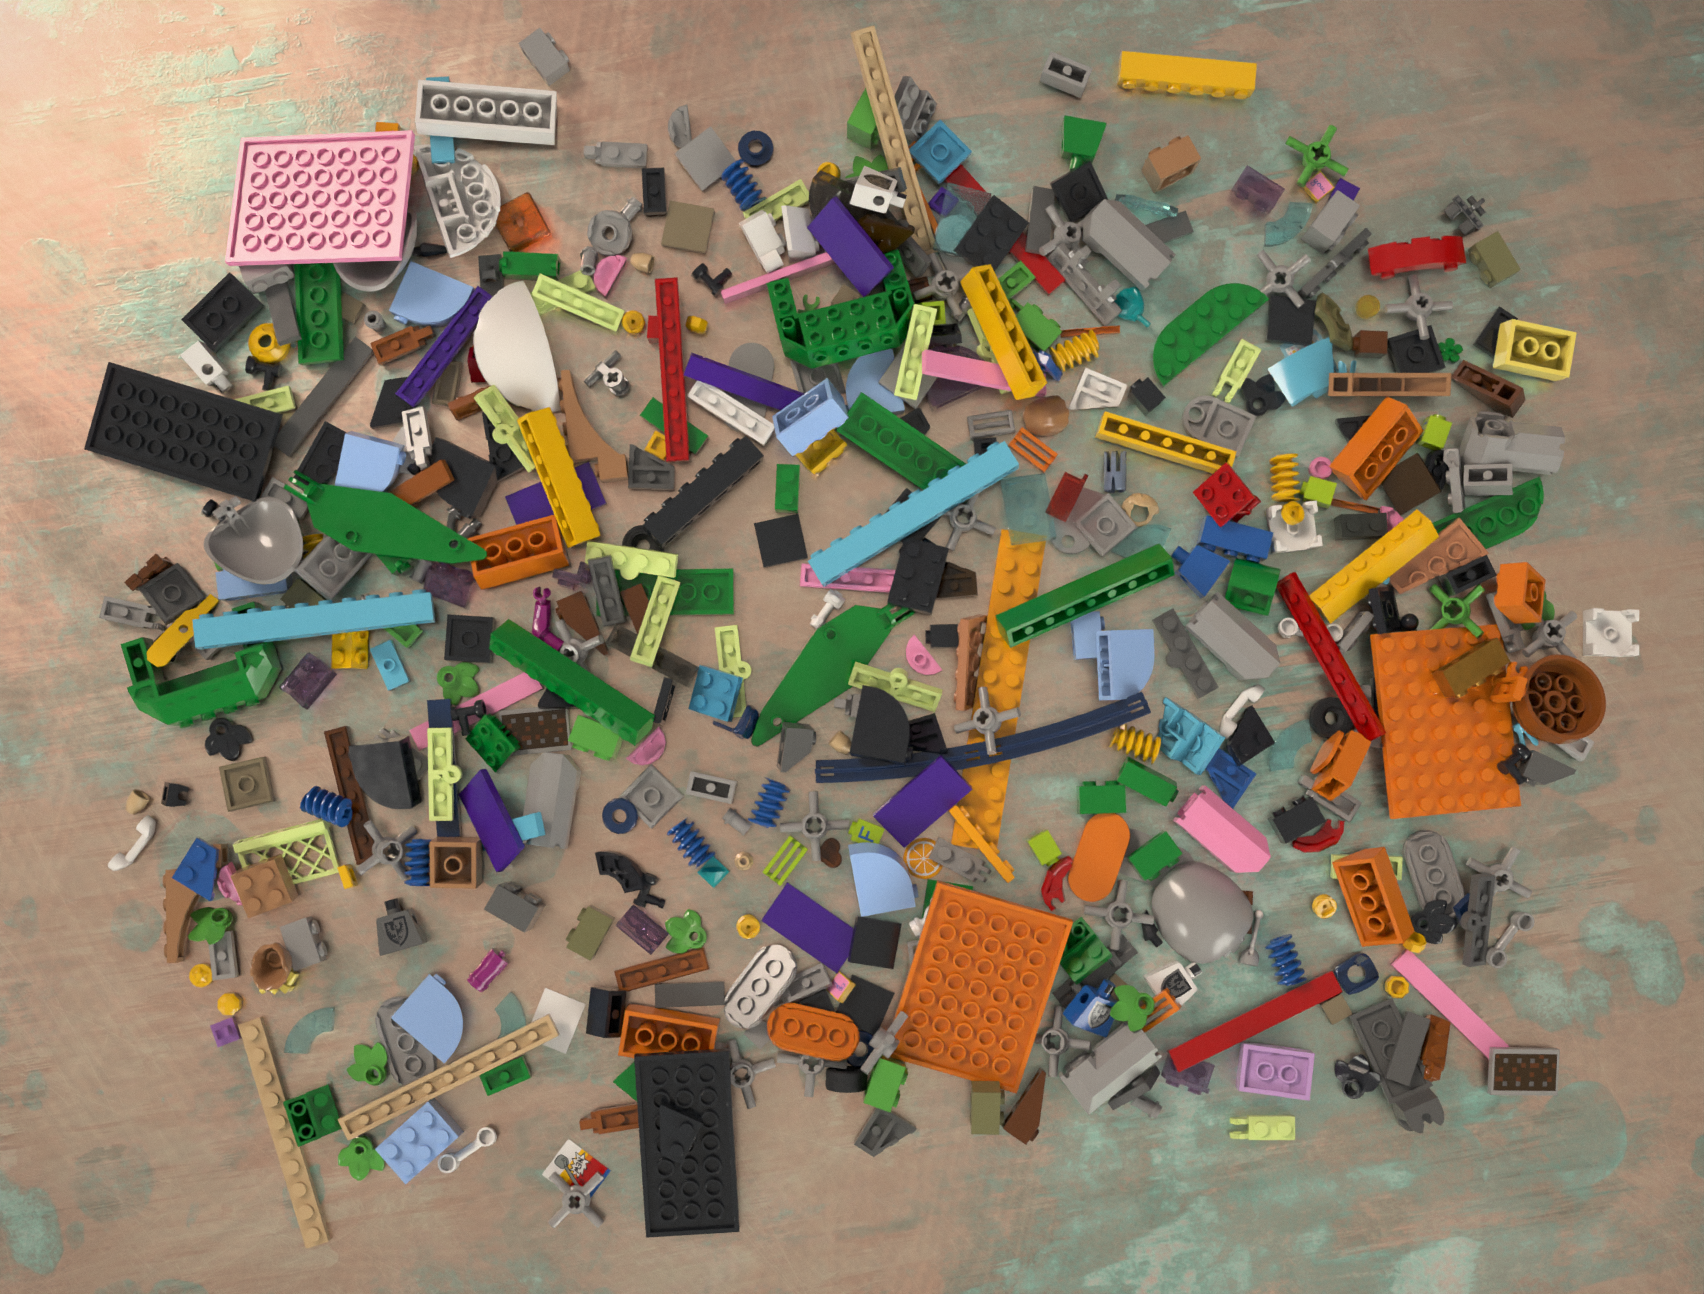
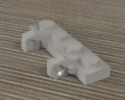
M1064 243L1060 244L1047 259L1066 279L1065 281L1103 325L1107 326L1122 311L1114 302L1117 298L1113 295L1122 285L1116 279L1106 287L1103 284L1099 285L1086 270V264L1083 262L1092 252L1087 245L1076 252L1074 249L1070 251Z

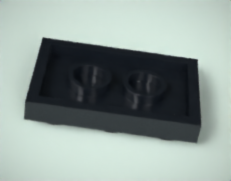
M993 195L953 251L974 267L991 264L995 272L1029 222Z
M229 272L181 320L216 353L264 305Z
M905 537L887 604L932 615L949 548Z

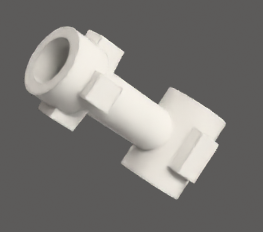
M830 589L823 598L827 603L818 616L813 614L810 625L818 629L826 624L825 620L834 608L839 610L844 603L845 598L842 597L843 594L837 590L833 591Z

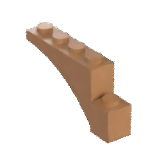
M562 370L561 378H558L559 391H563L564 400H560L562 414L565 413L566 422H563L564 436H568V444L565 446L573 463L598 461V464H595L596 478L600 477L602 483L627 481L629 468L626 455H620L613 450L593 429L580 405L572 372L570 370Z
M1329 373L1328 396H1451L1452 373Z
M228 843L211 844L219 849L218 861L216 863L217 873L223 866L228 864ZM167 869L163 876V886L166 888V897L163 900L166 921L164 922L163 930L167 937V944L164 946V956L167 958V963L184 961L187 930L191 920L190 914L194 911L201 897L172 878L177 869Z

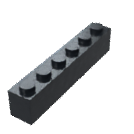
M746 436L741 440L739 438L735 439L729 445L730 450L725 454L719 453L712 460L713 464L708 469L702 468L695 475L696 479L692 483L686 482L679 488L677 496L667 498L661 504L662 509L657 513L653 511L644 519L643 530L661 549L763 462L764 455Z

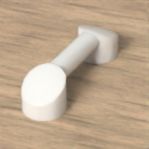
M1285 618L1278 625V631L1284 638H1290L1293 635L1304 636L1297 622L1292 618ZM1338 624L1327 626L1335 643L1343 637L1342 628Z
M1260 684L1241 692L1223 716L1220 724V734L1226 737L1225 739L1236 729L1237 724L1232 720L1246 701L1249 699L1255 703L1265 691V688Z
M147 815L140 821L136 830L142 835L126 856L119 852L110 860L108 867L111 870L118 871L133 863L138 854L153 837L156 828L155 819Z
M484 1127L478 1131L477 1139L455 1154L449 1153L441 1156L438 1160L439 1170L443 1173H451L459 1167L460 1161L480 1147L493 1145L497 1139L495 1130L491 1127Z

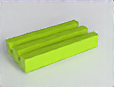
M790 835L762 873L781 886L807 852L808 848ZM790 842L795 844L772 874L769 870ZM799 847L801 852L780 879L776 876Z

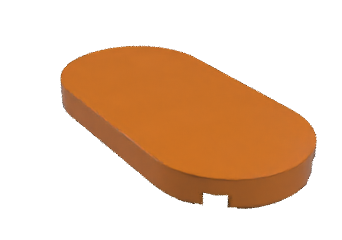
M1116 813L1096 814L1089 819L1084 828L1068 876L1071 890L1082 900L1089 902L1102 900L1114 888L1131 838L1128 824L1123 817Z
M786 1003L776 1008L770 1014L767 1022V1033L770 1040L775 1046L785 1051L829 1061H842L849 1058L859 1044L860 1035L856 1025L850 1017L836 1012L796 1003Z

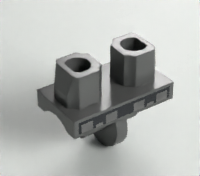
M1456 195L1452 199L1453 202L1445 209L1444 212L1451 220L1461 212L1467 218L1458 226L1464 236L1475 230L1478 231L1484 226L1473 213L1475 210L1480 217L1486 213L1481 207L1485 202L1484 198L1477 202L1471 195L1466 199L1472 206L1469 208L1462 198Z

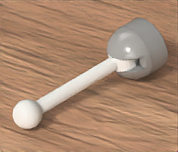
M1257 910L1254 913L1256 920L1250 948L1242 952L1239 961L1240 963L1258 967L1259 954L1254 948L1260 919L1264 916L1261 910Z

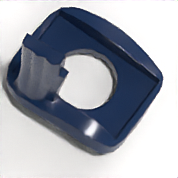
M747 705L735 728L728 727L714 720L713 725L734 733L740 739H748L755 730L759 713L754 706Z
M1358 953L1334 969L1339 984L1348 995L1368 989L1379 978V973L1374 963L1365 953ZM1354 965L1363 967L1365 971V977L1359 983H1353L1348 978V970Z

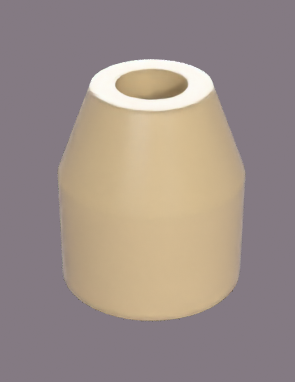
M634 253L630 263L640 271L651 273L655 264V256L646 253Z
M841 730L838 731L828 744L837 752L847 755L850 752L851 741Z
M134 789L127 799L126 811L136 815L145 808L150 797L145 792Z
M741 852L735 857V865L739 870L745 871L752 867L754 860L750 853ZM742 858H745L747 860V863L745 865H742L740 863V860Z

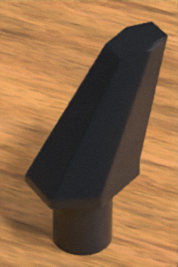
M423 242L420 246L414 247L412 255L427 257L448 252L444 245Z
M1145 910V911L1142 913V914L1149 915V913H1148L1147 910ZM1142 923L1144 940H1150L1156 948L1160 946L1163 941L1156 934L1158 929L1155 924Z

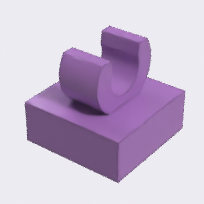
M235 1016L210 1025L217 1047L242 1038Z

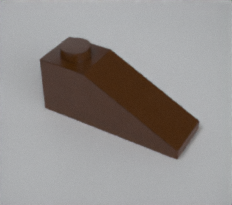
M1465 360L1461 362L1451 376V380L1492 409L1511 418L1515 416L1525 402L1524 389Z
M582 590L556 601L558 607L555 610L560 620L563 619L567 625L586 641L598 635L603 637L587 597ZM605 640L604 643L595 647L604 656L608 657L611 655Z
M1041 1067L1005 1118L1004 1126H1002L1006 1132L1027 1145L1029 1140L1033 1142L1039 1133L1037 1128L1040 1124L1046 1072Z

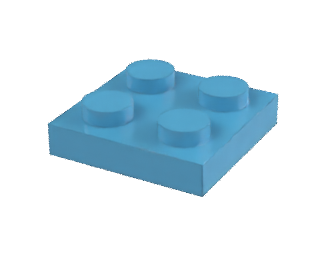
M941 120L909 149L911 157L938 184H941L972 153Z
M699 665L688 709L726 722H732L743 677L705 665Z

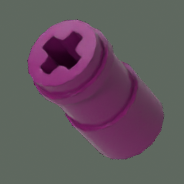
M492 948L481 960L478 967L469 974L467 981L479 992L486 990L495 977L499 976L510 963L505 957L506 953L503 950L499 952Z

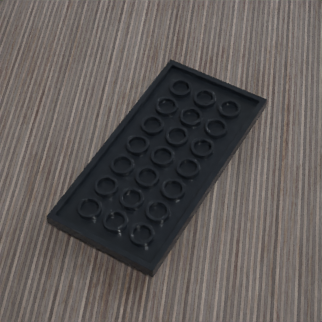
M108 362L84 450L255 502L260 497L283 414Z
M729 1048L635 1054L634 1063L646 1238L739 1232ZM661 1102L703 1120L683 1164L661 1155L659 1112Z

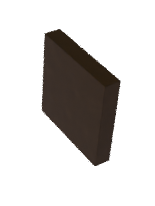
M1419 453L1397 464L1381 483L1400 516L1442 492Z

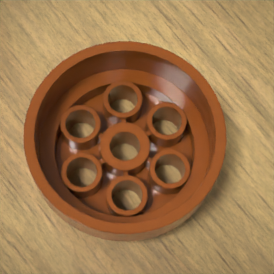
M1556 654L1546 656L1528 666V670L1524 675L1528 679L1526 693L1521 698V701L1512 702L1514 715L1520 726L1528 734L1541 741L1554 744H1569L1589 736L1600 726L1606 711L1605 693L1600 680L1585 663L1571 656Z

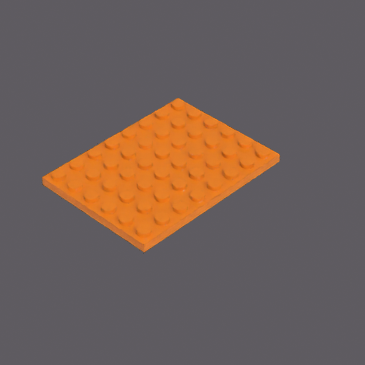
M1497 624L1478 626L1484 632L1478 639L1466 627L1370 635L1379 721L1386 731V734L1381 736L1390 819L1521 806L1519 785L1510 773L1507 775L1502 774L1497 768V764L1500 761H1505L1512 754L1511 749L1514 746L1510 702L1495 703L1489 700L1496 678L1506 677V665L1504 666V671L1494 676L1489 675L1485 678V683L1477 687L1472 686L1468 688V693L1457 699L1454 696L1444 697L1431 674L1484 640L1498 638L1503 647V639Z
M937 880L894 1020L900 1011L907 1014L908 1018L894 1036L900 1043L890 1057L971 1081H999L1000 1089L1017 1094L1073 920Z

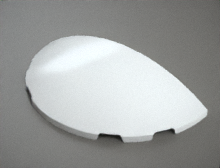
M431 145L414 146L425 188L450 258L466 253L486 238L496 224L501 209L500 190L496 178L486 164L481 165L474 159L471 153L457 148L455 151V163L432 164Z
M524 281L512 283L500 289L497 294L487 301L478 316L479 320L474 331L473 340L478 367L490 386L495 385L504 399L516 407L522 406L531 409L532 412L547 407L551 408L552 413L560 412V398L555 368L541 318Z

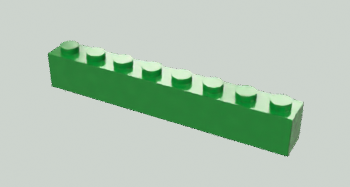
M1156 544L995 615L999 633L1010 648L1174 576L1173 559L1160 544Z
M510 619L491 633L489 649L494 654L501 656L510 662L512 666L519 668L528 674L530 678L537 680L546 686L548 690L555 692L564 698L566 702L573 704L582 710L585 715L591 716L605 728L619 735L623 740L636 746L652 730L654 714Z

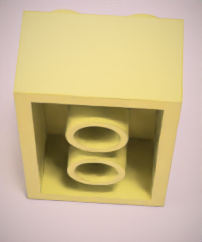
M1515 319L1503 322L1499 327L1493 368L1552 381L1568 378L1570 376L1577 332Z

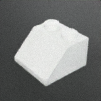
M781 206L789 263L803 261L816 256V252L820 251L819 243L807 229L815 219V216H810L809 209Z

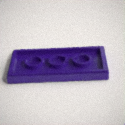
M837 197L832 198L807 227L863 297L868 296L894 269L893 265Z
M587 462L575 467L574 469L577 477L581 480L585 497L590 503L591 511L606 505L607 503L590 463ZM542 482L505 496L516 525L554 515Z
M940 755L873 813V817L905 848L973 789L957 770Z
M481 769L459 793V797L497 873L504 871L525 848V845L487 769Z
M787 882L761 921L832 971L838 973L849 956L854 928Z

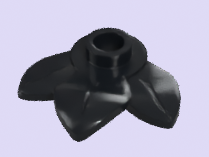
M1271 374L1261 377L1257 382L1250 378H1246L1243 382L1242 394L1247 400L1246 409L1255 416H1262L1267 410L1278 409L1286 400L1282 391H1274V380ZM1253 403H1260V409L1254 408Z
M217 718L210 724V735L205 740V749L209 756L219 752L225 759L236 761L240 750L239 745L252 742V737L244 726L232 725L226 718ZM217 727H224L225 733H219Z
M1446 900L1430 901L1425 905L1423 911H1418L1411 917L1414 931L1422 934L1428 943L1441 944L1443 941L1442 934L1450 933L1458 926V922L1453 917L1445 914ZM1421 920H1426L1424 926H1419Z
M1363 1054L1353 1057L1349 1064L1341 1060L1336 1062L1335 1075L1342 1083V1091L1347 1097L1358 1099L1365 1092H1372L1378 1087L1381 1075L1370 1071L1369 1062ZM1352 1083H1354L1357 1086V1090H1354L1352 1088Z

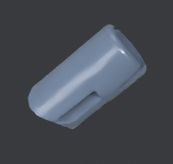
M1109 451L1104 452L1105 492L1115 493V488L1119 490V493L1126 491L1127 451H1121L1120 471L1118 451H1112L1111 472Z

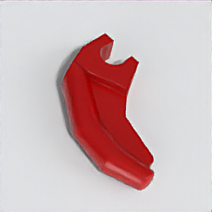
M1326 819V822L1322 824L1317 833L1312 836L1296 838L1292 842V847L1308 853L1321 852L1338 843L1344 832L1345 821L1338 820L1337 828L1333 829L1331 826L1332 820Z
M1070 856L1059 859L1047 870L1041 892L1045 904L1051 911L1056 909L1052 902L1054 898H1058L1061 903L1066 901L1063 879L1072 867L1071 863L1073 860Z

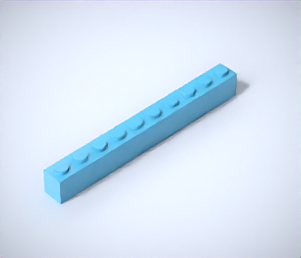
M1006 442L991 444L987 447V452L984 454H975L967 460L968 463L961 468L958 465L947 472L948 476L943 479L938 477L928 483L929 487L925 490L920 491L918 489L908 496L909 499L902 504L899 501L888 508L889 512L884 515L879 513L869 519V524L864 527L861 525L855 527L849 532L851 535L844 539L840 537L830 543L831 547L825 551L820 549L810 556L811 559L808 560V563L823 587L1019 469V463Z
M426 589L413 590L410 595H403V592L389 593V597L380 598L379 595L365 596L366 600L356 601L355 597L343 598L340 603H333L332 600H323L314 606H309V603L295 604V608L285 609V606H273L271 611H262L261 608L248 609L245 614H238V611L223 612V616L214 617V614L199 615V619L192 620L195 648L203 650L435 622L433 597L430 592L426 593Z

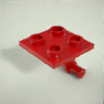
M1228 462L1222 465L1193 491V494L1219 527L1224 526L1230 519L1238 523L1245 515L1249 516L1252 513V509L1261 503V500L1256 495H1253Z

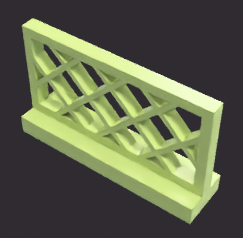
M322 819L244 838L233 844L234 851L238 853L242 868L251 865L247 862L245 854L254 853L260 856V861L270 858L267 856V853L272 847H277L284 851L282 854L283 859L286 853L298 859L293 870L287 867L291 878L293 875L297 877L292 879L294 884L339 873L337 867H340L329 830L331 825L330 822ZM324 834L327 844L323 850L311 844L315 836ZM295 841L306 845L301 856L289 850ZM308 848L320 853L315 864L304 858ZM323 855L332 860L334 868L325 870L318 866ZM301 861L312 867L309 875L303 876L296 872Z

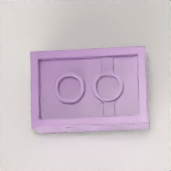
M1242 1041L1240 1042L1235 1087L1238 1091L1310 1101L1315 1053L1307 1049Z

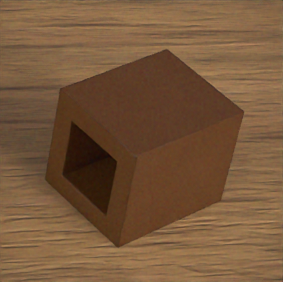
M1360 330L1355 334V337H1352L1353 346L1351 350L1354 351V357L1381 359L1387 354L1388 331Z

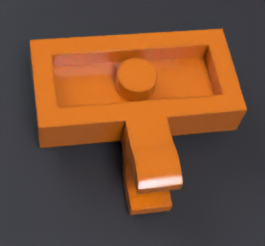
M1510 662L1507 665L1506 677L1496 678L1489 700L1495 703L1521 701L1527 689L1526 683L1528 679L1524 675L1528 667L1522 666L1519 668V672H1517L1515 669L1517 662Z

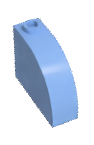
M410 261L389 311L395 316L394 320L405 325L407 322L421 327L429 325L432 328L447 326L457 312L465 305L475 289L470 285Z
M893 349L860 356L853 364L846 382L847 405L845 406L847 412L860 392H862L894 415L904 414L903 400L878 384L894 360Z
M354 431L345 433L335 486L385 492L394 483L400 466L405 462V445Z
M1153 629L1096 631L1099 701L1123 700L1139 693L1147 684L1153 670Z
M864 842L848 845L861 917L916 907L914 898L919 897L917 885L911 883L909 870L903 859L896 852L876 843Z
M428 974L391 1018L439 1060L445 1063L454 1053L460 1042L463 1018L457 1000L444 987L447 982L437 974L433 977Z

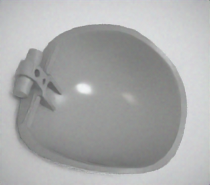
M410 208L407 209L402 261L333 263L340 277L348 285L361 291L373 292L389 285L404 269L412 255L417 237V215L415 211Z
M236 496L229 501L226 499L220 503L219 508L214 510L213 514L217 519L224 515L226 518L208 532L203 544L207 555L218 566L243 580L263 585L274 584L293 573L302 558L303 538L297 518L293 510L285 502L273 497H263L256 499L255 502H250L238 511L234 508L241 504Z
M1186 862L1178 865L1159 882L1153 893L1152 912L1159 932L1173 950L1191 962L1200 964L1211 963L1222 956L1226 958L1231 952L1234 954L1240 948L1239 945L1245 940L1244 936L1252 925L1253 910L1244 892L1227 875L1204 863Z

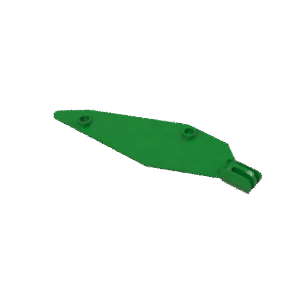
M295 470L293 473L309 483V485L307 486L293 477H290L288 481L304 491V493L298 492L287 484L283 487V489L307 503L314 528L352 551L451 564L483 560L487 557L485 549L392 493L320 484L298 470ZM453 542H458L456 548H451Z
M889 604L883 608L854 605L816 629L761 710L751 738L752 745L756 747L762 745L781 733L783 722L796 723L853 687L848 685L855 662L868 665L891 630L914 615L916 611H907L908 609ZM775 718H780L781 722L780 724L775 725L773 724V720Z

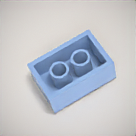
M826 378L773 415L772 418L776 438L793 457L797 453L804 452L814 441L824 438L827 432L833 428L843 425L846 419H848V414L842 395L830 380Z
M433 1098L424 1104L375 1150L406 1185L464 1131L440 1103Z

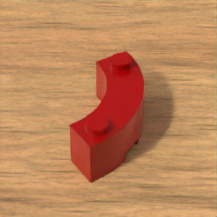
M1430 236L1412 238L1410 244L1408 242H1391L1368 248L1371 274L1379 276L1383 280L1394 278L1395 274L1423 269H1444L1445 272L1457 270L1459 265L1466 264L1463 237L1441 236V240L1440 238L1430 239Z

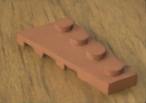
M1457 518L1438 533L1439 538L1389 577V582L1401 594L1489 553L1463 521Z
M978 614L962 618L958 625V635L960 637L956 651L958 668L955 672L957 690L954 694L956 710L966 711L973 708L977 677L974 676V672L978 670L981 659L977 652L980 643L983 644L984 634L980 632L982 623L987 621V615Z

